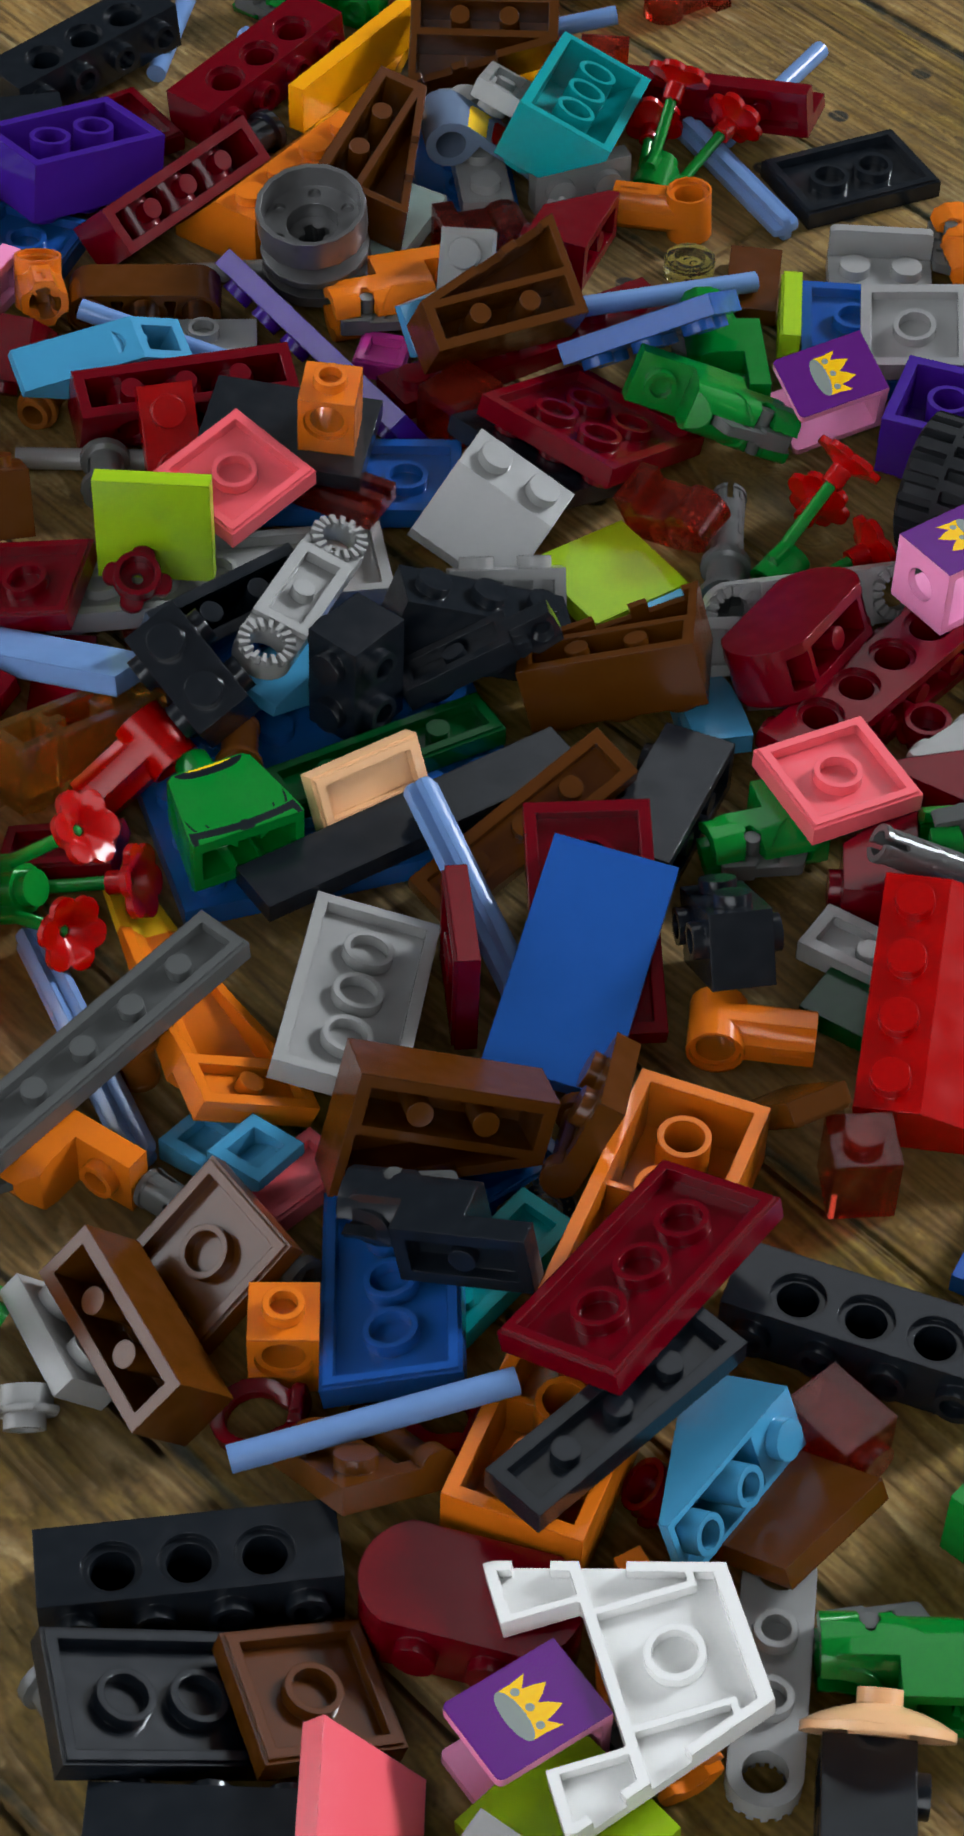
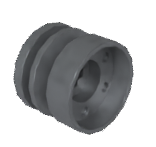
M310 163L286 168L267 180L257 194L255 206L257 230L261 241L262 267L267 284L285 301L300 307L322 308L323 305L331 304L323 294L325 287L332 286L344 279L367 276V256L371 255L370 236L367 231V202L361 184L345 170L328 164Z

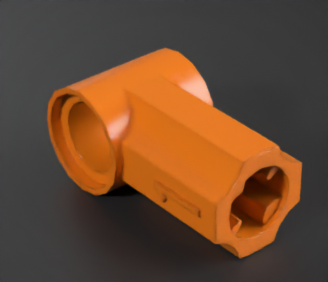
M682 177L670 182L668 186L622 180L615 181L612 191L620 192L617 217L618 227L666 232L670 241L682 246L699 245L710 238L712 187L707 181L697 177Z
M28 248L15 252L13 255L15 307L21 310L23 314L36 319L45 326H55L57 319L69 310L68 293L62 277L61 253L47 248Z
M707 986L700 988L692 995L690 1000L685 1048L686 1057L692 1065L709 1072H726L735 1069L742 1063V1060L813 1068L819 1012L748 1004L745 996L736 989L712 992Z

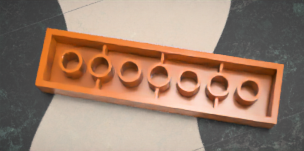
M642 1068L631 1090L625 1117L602 1151L539 1287L663 1159L752 1188L764 1162L771 1108ZM507 1353L499 1370L512 1366L515 1367L522 1395L481 1406L441 1490L439 1526L559 1555L566 1561H579L581 1568H589L619 1499L623 1483L631 1471L640 1448L542 1531L537 1533L484 1487L485 1469L588 1384Z

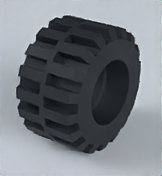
M941 410L928 421L919 434L906 464L894 508L893 534L897 546L900 533L964 504V417Z

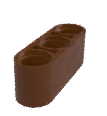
M199 264L83 265L74 270L70 276L67 319L69 324L77 331L95 326L76 319L77 311L83 298L132 316L194 319L198 317L221 319V278L214 269Z

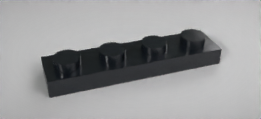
M702 1306L621 1396L588 1384L485 1469L484 1487L539 1533L742 1363L746 1357L748 1342Z

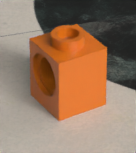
M306 360L297 399L298 450L354 456L362 421L363 367Z
M249 1282L246 1332L248 1378L264 1377L274 1379L288 1389L294 1383L302 1382L308 1386L309 1391H318L321 1282Z

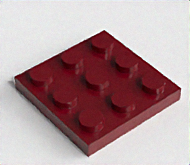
M579 364L483 393L477 410L479 416L495 424V428L499 433L525 441L539 449L538 453L544 459L555 463H563L582 474V479L586 483L604 489L612 488L621 483L698 456L705 437L678 428L675 418L668 414L624 400L622 388L589 370L584 371L583 367Z

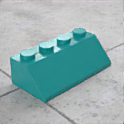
M564 31L520 100L493 153L502 157L511 169L524 174L530 173L537 178L606 162L651 79Z

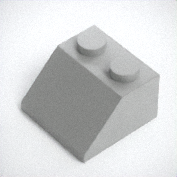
M481 429L407 535L453 568H459V557L493 556L494 567L517 566V556L534 555L575 494L484 429Z

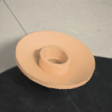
M857 1686L856 1703L824 1709L799 1720V1731L821 1736L823 1732L916 1740L918 1745L932 1746L957 1745L958 1734L941 1722L903 1707L904 1690L894 1688Z

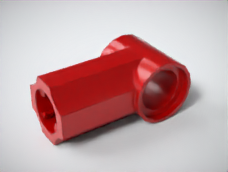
M154 700L135 712L118 729L115 734L117 740L80 773L70 785L78 793L89 788L97 790L104 798L106 809L112 811L117 816L153 782L159 783L175 773V765L178 759L187 751L198 749V747L190 738L187 739L161 704Z

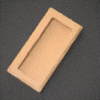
M408 729L399 731L300 774L316 831L404 792L407 785L419 778L428 776L417 733Z

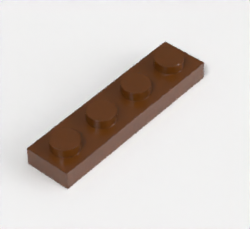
M598 727L463 834L493 896L525 871L522 828L523 802L613 800L636 781L639 771ZM433 858L409 878L408 887L440 921L441 872Z

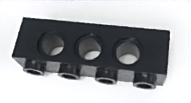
M170 0L99 1L0 54V97L59 91L63 106L77 103L148 64L155 57L166 54L181 46L176 4Z
M760 1243L731 1274L720 1300L718 1319L748 1342L746 1357L761 1358L798 1370L813 1379L830 1380L867 1392L882 1401L899 1402L936 1414L948 1422L964 1424V1306Z
M321 1500L32 1530L36 1607L39 1627L233 1632L247 1630L252 1626L289 1622L295 1625L323 1622L327 1618L345 1616V1571L337 1512ZM260 1569H273L277 1571L268 1575L254 1573ZM185 1577L201 1578V1580L192 1583L178 1581ZM110 1585L126 1586L117 1591L102 1590Z

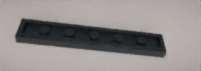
M550 726L433 780L438 783L462 834H464L571 747ZM403 793L236 867V883L265 918L272 922L315 902L318 891L333 894L427 851L429 847Z

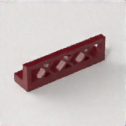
M625 64L651 79L642 98L652 96L658 98L662 104L665 103L662 100L666 83L655 79L654 73L648 69L649 66ZM706 73L705 77L711 81L709 89L685 91L681 105H676L681 113L679 119L681 123L684 118L692 116L695 120H701L707 127H715L716 125L711 118L713 110L709 105L710 98L715 93L725 95L727 92H734L744 100L746 105H750L757 110L761 117L758 125L763 133L809 138L825 107V93L812 92V85Z

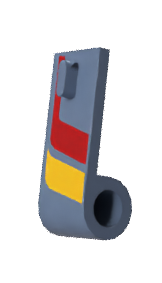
M439 89L426 95L421 131L428 157L434 163L442 166L462 164L479 147L505 163L502 157L493 152L507 125L487 114L478 105L451 89ZM518 172L519 174H521L522 176H524L525 178H527V179L529 180V173H528V174H524V173Z

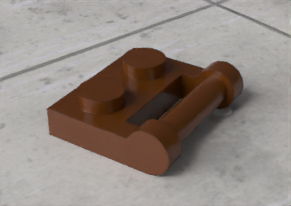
M617 1032L604 1054L594 1050L587 1059L576 1084L582 1090L580 1092H570L559 1101L560 1108L556 1118L559 1130L552 1155H549L544 1160L539 1176L540 1186L543 1191L552 1197L567 1198L578 1191L625 1117L641 1044Z
M379 1402L351 1405L348 1411L373 1405ZM325 1417L306 1418L299 1421L296 1425L322 1419ZM399 1428L275 1462L272 1465L338 1514L346 1516L442 1490L457 1457L442 1444L436 1441L425 1443L405 1428ZM374 1445H377L378 1447L392 1455L394 1458L399 1460L400 1463H394L392 1460L381 1454L374 1447Z

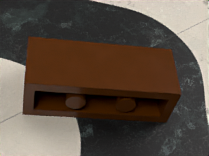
M85 1224L39 1271L40 1276L132 1434L186 1447L234 1399L139 1241Z

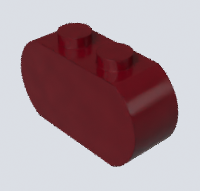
M833 566L812 568L788 575L778 580L721 638L724 659L728 666L735 693L741 703L756 708L782 707L809 699L822 690L873 635L871 621L867 615L862 597L859 576L850 569Z
M416 1519L404 1521L380 1533L363 1553L358 1569V1618L373 1656L381 1662L393 1664L398 1670L412 1676L425 1677L435 1675L466 1683L471 1687L552 1638L557 1641L576 1665L581 1650L583 1618L578 1616L503 1638L483 1569V1563L493 1560L512 1561L513 1568H550V1561L566 1560L559 1555Z

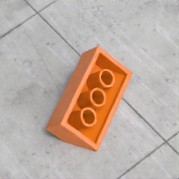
M339 110L300 135L271 156L270 160L175 226L176 235L220 256L230 248L242 260L262 259L260 252L261 241L258 235L255 216L257 194L268 179L286 168L305 163L318 164L350 113Z

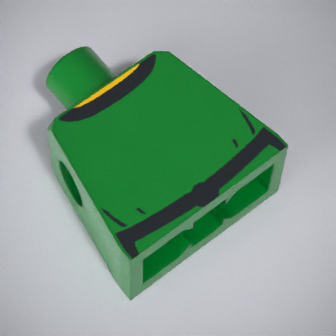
M192 749L178 759L175 765L177 774L171 776L166 782L170 828L190 884L195 892L236 879V867L305 837L303 807L250 754L239 753L213 762L207 751Z

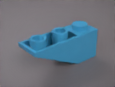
M127 316L12 349L7 356L22 397L68 399L71 371L192 355V352L178 319Z
M726 1375L677 1417L658 1523L671 1561L709 1562L718 1552L723 1542L748 1512L758 1504L763 1494L807 1444L787 1386Z

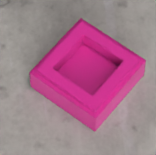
M370 332L362 335L352 359V364L363 367V374L368 379L376 380L377 375L412 363L413 358H410L404 336L384 332Z

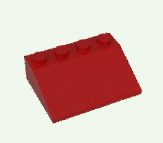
M886 872L852 1106L854 1142L964 1155V883L948 878Z

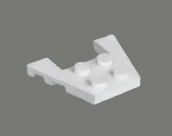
M493 1560L483 1563L485 1579L503 1638L578 1616L583 1618L624 1748L545 1771L563 1836H596L776 1713L775 1697L726 1562L626 1561V1569L581 1568L579 1561H550V1568H513L512 1561Z

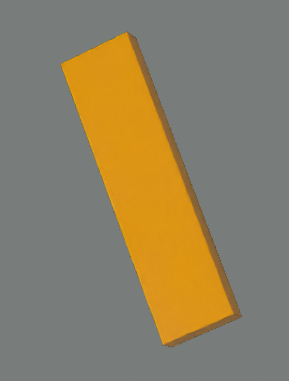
M395 0L288 84L289 128L302 133L306 132L372 79L381 65L387 67L409 49L411 0Z

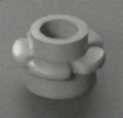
M14 1382L0 1384V1419L3 1420V1432L22 1434L46 1431L47 1419L56 1417L60 1412V1406L54 1404V1397L46 1383Z

